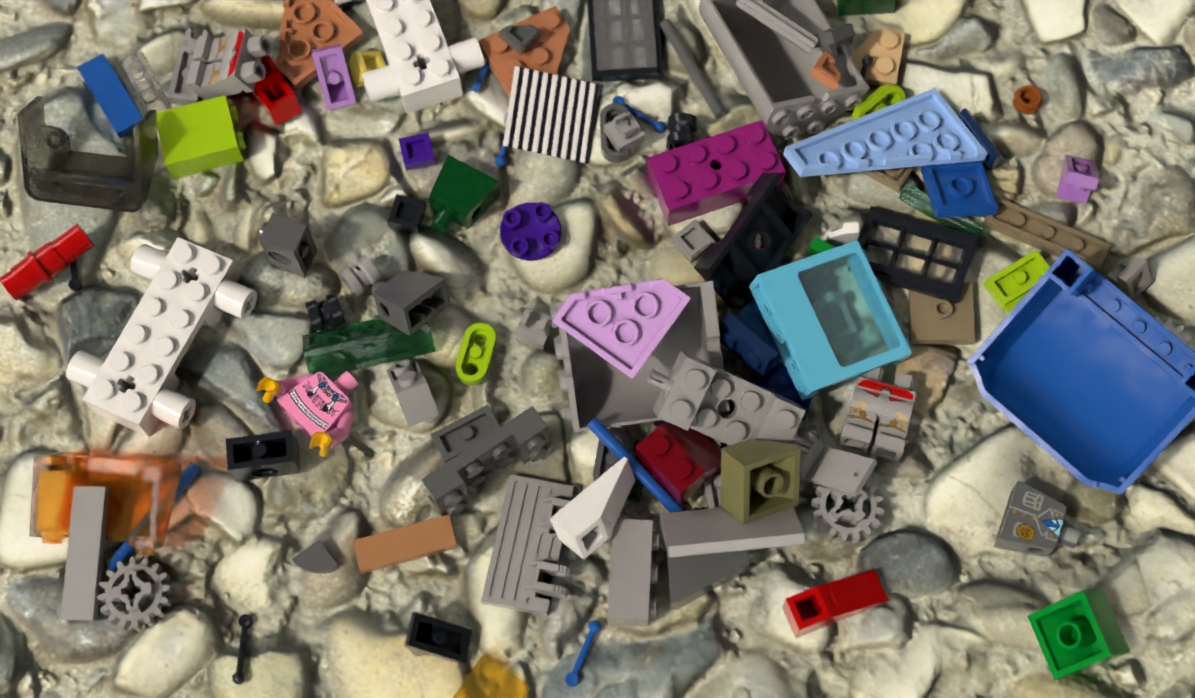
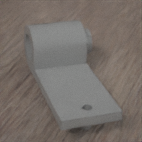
M806 426L802 429L798 428V436L814 442L813 448H809L811 452L808 455L803 452L800 454V479L858 496L877 464L875 459L826 447L819 440L820 436L816 431Z

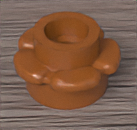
M1026 85L1016 90L1014 93L1015 98L1012 101L1016 110H1020L1023 114L1027 115L1035 113L1036 109H1040L1043 104L1041 92L1038 88L1031 85Z

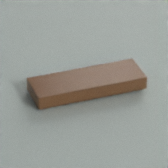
M449 514L353 540L361 574L458 548Z

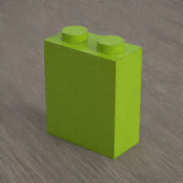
M226 95L154 113L165 165L173 179L244 161L242 149L247 148L242 131L237 132L236 124L240 123L239 113L236 105L230 106Z

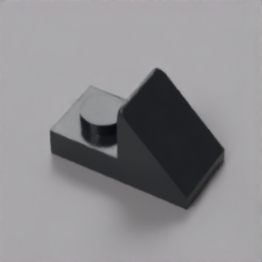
M412 612L404 646L416 656L431 655L462 664L466 663L473 630L418 612Z

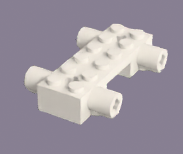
M334 0V2H335L336 5H340V4H344L345 2L352 1V0ZM365 0L388 62L387 66L361 74L370 102L387 97L400 96L405 112L408 114L463 96L459 76L467 71L485 66L483 54L476 37L447 46L430 0Z
M179 237L169 253L147 244H141L137 248L131 260V271L152 280L151 284L106 360L80 350L71 358L66 370L67 379L89 388L82 400L94 413L148 437L159 419L183 429L188 426L195 413L196 401L175 392L180 381L174 372L201 325L203 324L211 328L221 310L241 319H246L250 316L257 300V292L237 283L241 274L233 260Z

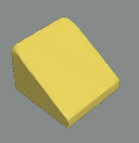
M354 51L347 63L355 87L365 86L361 76L362 73L386 66L381 51Z

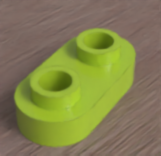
M882 85L854 109L852 120L905 100L904 91L896 85Z
M475 323L468 327L456 361L455 369L458 379L469 386L478 385L486 379L496 348L497 339L495 331L486 323ZM483 338L486 340L484 345L479 346L475 344L478 339ZM471 367L478 369L477 373L473 375L468 374L467 370Z

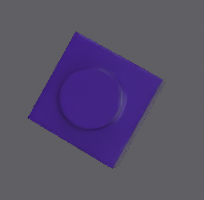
M428 132L399 138L406 171L435 164Z

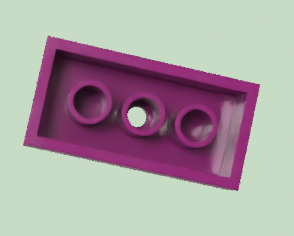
M763 120L647 158V177L668 226L748 200L746 194L762 173H779L782 178L778 186L781 189L783 188L786 172Z

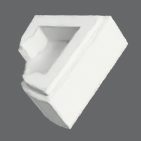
M844 223L843 229L836 231L832 228L829 229L824 235V241L830 245H844L857 240L859 236V223Z

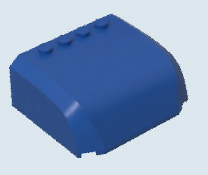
M1068 248L967 361L976 379L980 394L1083 484L1121 495L1195 417V351Z

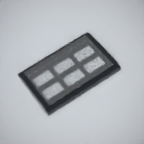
M587 0L592 81L614 82L664 77L658 0Z
M871 206L858 237V242L861 248L868 254L869 265L875 277L881 282L957 304L980 236Z

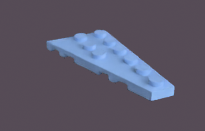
M933 88L789 145L785 148L783 155L800 177L984 161L988 152L939 92Z

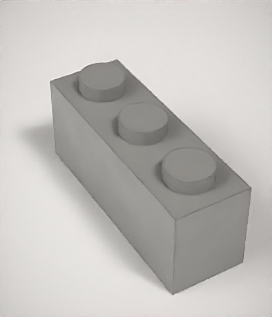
M617 519L612 530L608 625L648 627V618L655 617L656 597L650 596V584H657L658 564L651 563L652 551H658L659 531H653V520Z

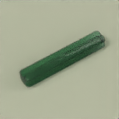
M907 184L900 193L899 199L946 227L980 236L979 241L982 238L986 228L967 216L936 218L929 195L914 186Z

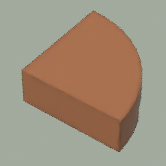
M825 50L809 75L834 91L841 82L840 72L838 73L834 65V57Z

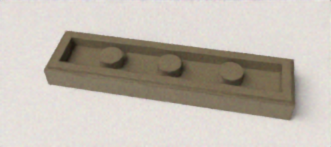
M995 195L998 205L996 215H986L982 226L1058 258L1068 248L1096 271L1101 272L1112 244Z

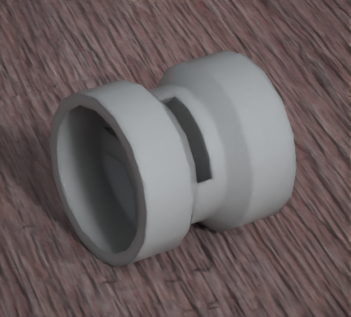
M366 255L356 260V266L352 268L346 267L339 272L340 278L355 298L364 294L368 285H374L378 280L382 281L379 271Z

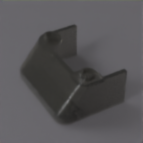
M41 96L34 98L17 113L24 189L31 198L43 202L123 212H136L145 204L158 159L156 110H149L133 127L134 139L127 146V157L71 151L70 139L67 133L59 127L45 125L44 101Z

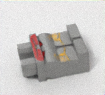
M246 29L239 30L237 33H231L228 37L212 39L209 35L198 36L193 55L195 62L191 63L186 86L203 100L238 94L242 90L246 93L253 92L255 83L265 78L266 69L265 65L261 63V58L271 54L272 43L263 35L253 36Z
M879 367L863 373L862 377L858 378L838 445L867 452L873 435L875 421H879L870 454L899 461L904 451L906 434L916 392L913 391L914 377L904 373H897L893 386L881 383L884 369Z

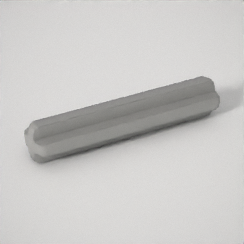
M737 0L736 6L806 53H811L817 45L819 39L762 0Z

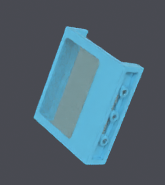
M858 240L758 274L749 285L802 401L813 397L823 388L892 362H894L895 366L901 364L912 354L909 339L902 333L896 321L895 310L888 304L883 294L882 283L875 277L869 265L868 254L861 248Z

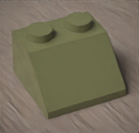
M748 439L721 448V506L741 523L745 524L799 505L801 447L797 444Z

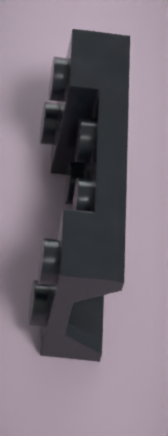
M762 173L746 194L749 200L747 206L719 244L711 243L694 266V269L706 282L713 281L714 291L732 309L741 310L754 298L749 288L751 282L758 274L770 271L778 266L813 216L809 210L791 202L780 189L778 184L782 177L779 173ZM759 233L761 236V245L757 249L755 246V237Z

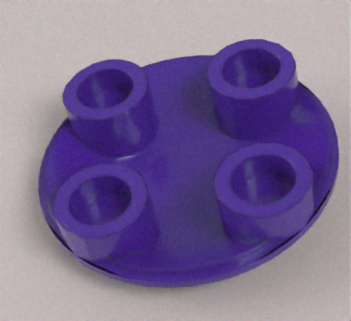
M530 202L519 204L507 210L503 215L500 225L502 244L511 255L525 261L543 259L555 251L561 240V223L557 215L546 203Z

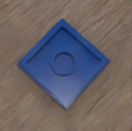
M983 162L950 163L922 167L921 173L936 218L996 215L998 205Z

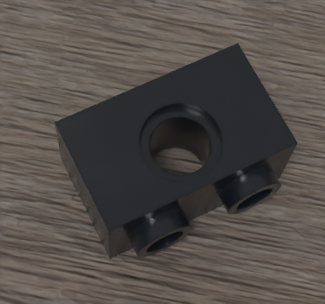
M292 430L226 439L227 467L236 482L301 473L299 442Z

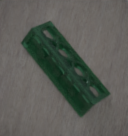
M381 318L302 335L303 354L309 374L323 372L326 376L436 351L429 322L411 335L405 334Z

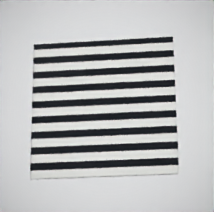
M515 66L503 146L588 164L599 84Z

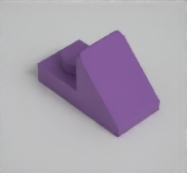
M341 43L311 50L327 110L356 104Z
M1065 154L1057 197L1082 204L1087 203L1091 189L1096 190L1099 181L1096 162Z

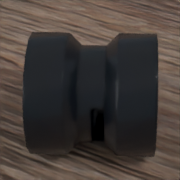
M680 112L668 117L667 129L670 131L666 142L668 150L697 141L694 135L698 125L696 116Z
M336 293L327 295L324 300L319 302L312 300L305 303L315 332L325 329L326 325L332 323L335 325L345 323ZM322 307L324 308V311H325V314H326V317H327V318H324V315H323V312H322V309H321Z

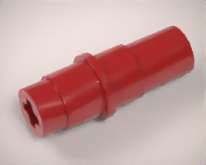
M77 223L52 242H47L34 252H27V257L11 267L9 272L0 277V281L8 293L17 301L27 293H32L44 283L53 282L54 276L69 267L70 263L95 245Z

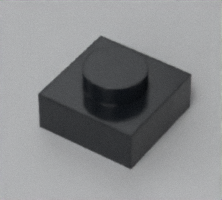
M396 194L387 221L389 227L419 233L427 209L426 201Z

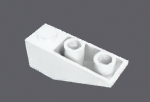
M623 457L614 466L610 467L602 476L550 518L558 539L583 559L609 539L635 483V477L626 457Z

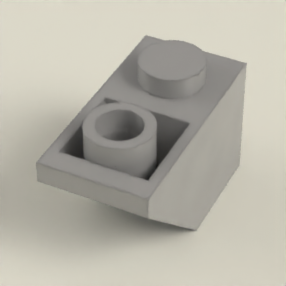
M416 358L413 360H401L395 363L392 368L386 370L409 427L439 415L427 381Z

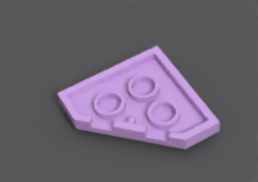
M663 278L571 293L551 321L633 379L691 298Z

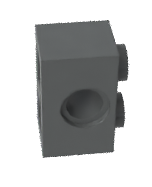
M272 213L269 221L264 222L260 228L259 241L271 266L305 278L318 252L308 226Z

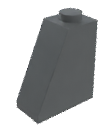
M665 545L670 609L677 610L746 573L749 561L755 560L754 549L669 557Z

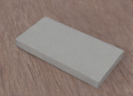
M723 507L660 514V526L669 557L805 544L804 531L794 507L745 524L741 523Z

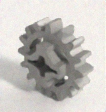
M864 484L858 496L829 487L818 486L815 494L819 498H813L811 502L812 507L818 508L813 512L812 519H821L817 529L822 531L827 528L829 530L827 539L829 540L834 538L835 535L840 536V544H844L847 537H851L854 544H858L860 534L866 539L870 538L872 535L870 528L878 529L881 522L876 518H881L885 511L877 507L884 500L883 496H874L878 486L875 484L868 487ZM828 496L831 498L830 502L833 505L829 513L826 510V499ZM866 503L869 506L868 519L865 518L866 514L862 511ZM843 504L846 507L855 504L853 511L847 509L840 512ZM838 524L848 525V526H850V528H848V527H842V526H840V525H838Z
M130 557L128 566L119 561L117 562V572L106 571L110 579L108 582L99 583V586L105 589V593L97 595V599L102 603H106L100 608V611L104 615H110L108 618L110 623L113 625L119 623V627L125 631L132 624L136 631H141L142 623L146 622L150 627L155 626L153 618L156 615L160 618L165 617L161 609L163 606L169 607L172 605V602L166 598V595L174 593V589L169 585H165L171 578L167 573H162L163 568L158 563L151 567L152 562L148 558L144 557L141 564H139L137 559ZM143 574L151 576L155 584L145 582ZM139 588L141 592L136 593V589ZM135 595V599H131L130 596ZM116 605L126 606L128 615L121 613Z

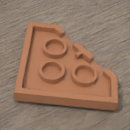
M284 0L283 19H281L279 35L280 48L276 65L283 78L298 91L317 76L311 50L341 43L343 53L345 54L365 38L364 32L332 0Z
M556 6L513 25H532L542 31L541 36L522 55L499 37V31L478 40L484 58L509 99L515 66L557 75L570 28Z

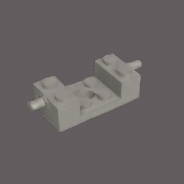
M682 350L668 377L655 370H651V377L648 376L647 383L662 389L653 407L656 416L687 431L691 428L729 446L753 439L797 444L801 447V452L807 455L811 452L809 448H813V441L797 435L798 426L806 412L798 403ZM725 399L733 400L735 403L734 411L727 416L720 415L718 413L719 403Z

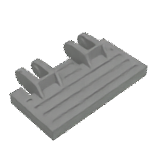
M510 474L481 599L482 604L548 616L550 600L536 597L537 594L567 598L568 589L560 585L542 583L540 578L541 574L560 578L572 577L573 570L570 567L559 565L563 543L558 539L557 534L550 533L551 530H554L550 518L554 516L555 510L559 511L572 501L574 486Z

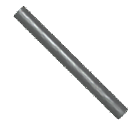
M664 19L660 23L664 34L715 118L723 117L726 111L671 20Z

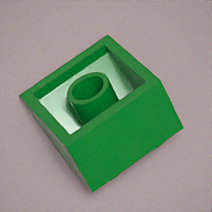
M1103 588L1082 590L1027 616L1054 680L1102 665L1130 653V649Z

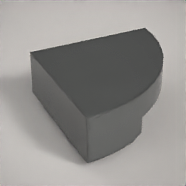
M509 25L499 31V37L522 55L541 36L542 31L532 25Z
M320 540L292 559L300 569L310 573L327 574L340 568Z

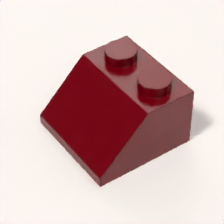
M666 422L659 425L636 445L637 459L680 505L721 471V451L704 434L691 428L687 431Z

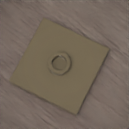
M964 282L957 304L908 290L910 344L974 345L975 324L972 282Z

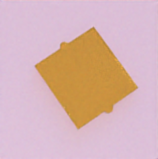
M482 655L470 674L464 675V682L453 698H526L532 688Z

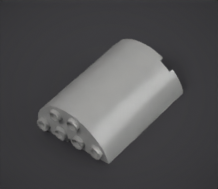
M700 0L699 13L771 134L785 137V139H792L805 132H809V134L817 133L824 128L826 123L838 117L846 110L855 109L862 103L861 97L869 90V86L848 53L839 55L835 59L834 65L838 73L840 72L841 82L836 90L833 91L809 75L822 55L820 47L814 48L811 53H806L736 6L737 0ZM762 0L813 35L832 28L815 0Z
M713 281L675 286L691 299L633 379L552 322V328L559 327L560 338H554L557 360H563L564 369L558 370L561 393L567 392L569 405H563L566 425L572 424L573 432L590 430L586 425L595 416L606 428L662 420L653 411V407L662 389L647 383L648 376L651 377V370H655L668 377L681 350L724 370ZM565 301L556 302V308L550 309L551 320ZM728 399L719 403L718 412L729 411Z

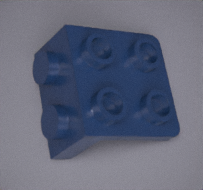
M754 298L735 316L728 311L719 320L720 342L761 378L782 360Z

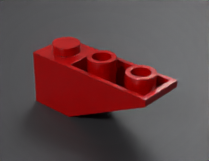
M875 570L822 584L785 598L782 609L795 638H798L889 600Z

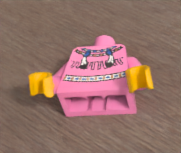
M345 371L334 382L323 372L278 381L269 377L260 380L256 391H267L262 400L265 403H270L274 396L279 397L276 400L281 409L311 439L309 448L312 449L315 446L320 448L319 455L321 457L327 456L329 448H333L349 437L354 421L353 413L355 409L347 395L359 385L349 372Z

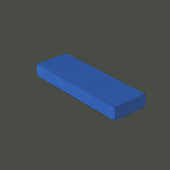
M103 53L77 67L119 138L146 124Z

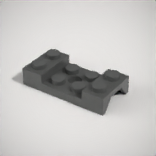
M531 406L421 479L430 494L428 499L440 516L449 514L452 517L462 512L467 506L466 503L470 501L466 488L469 486L474 488L481 484L487 478L486 475L494 469L501 470L508 466L514 460L513 457L515 455L519 457L523 464L530 460L535 462L544 457L548 452V448L551 447L548 426L536 409Z

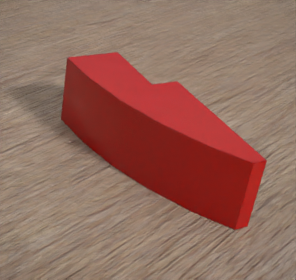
M269 55L262 56L261 63L265 65L266 74L264 80L255 83L254 92L274 124L278 126L303 113L295 94L284 80Z

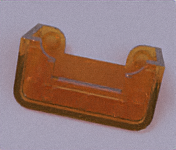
M57 452L35 456L29 536L42 538V543L46 544L63 543V538L69 537L74 486H101L110 488L105 539L127 541L130 546L136 547V553H156V549L164 545L181 478L182 463L82 452Z

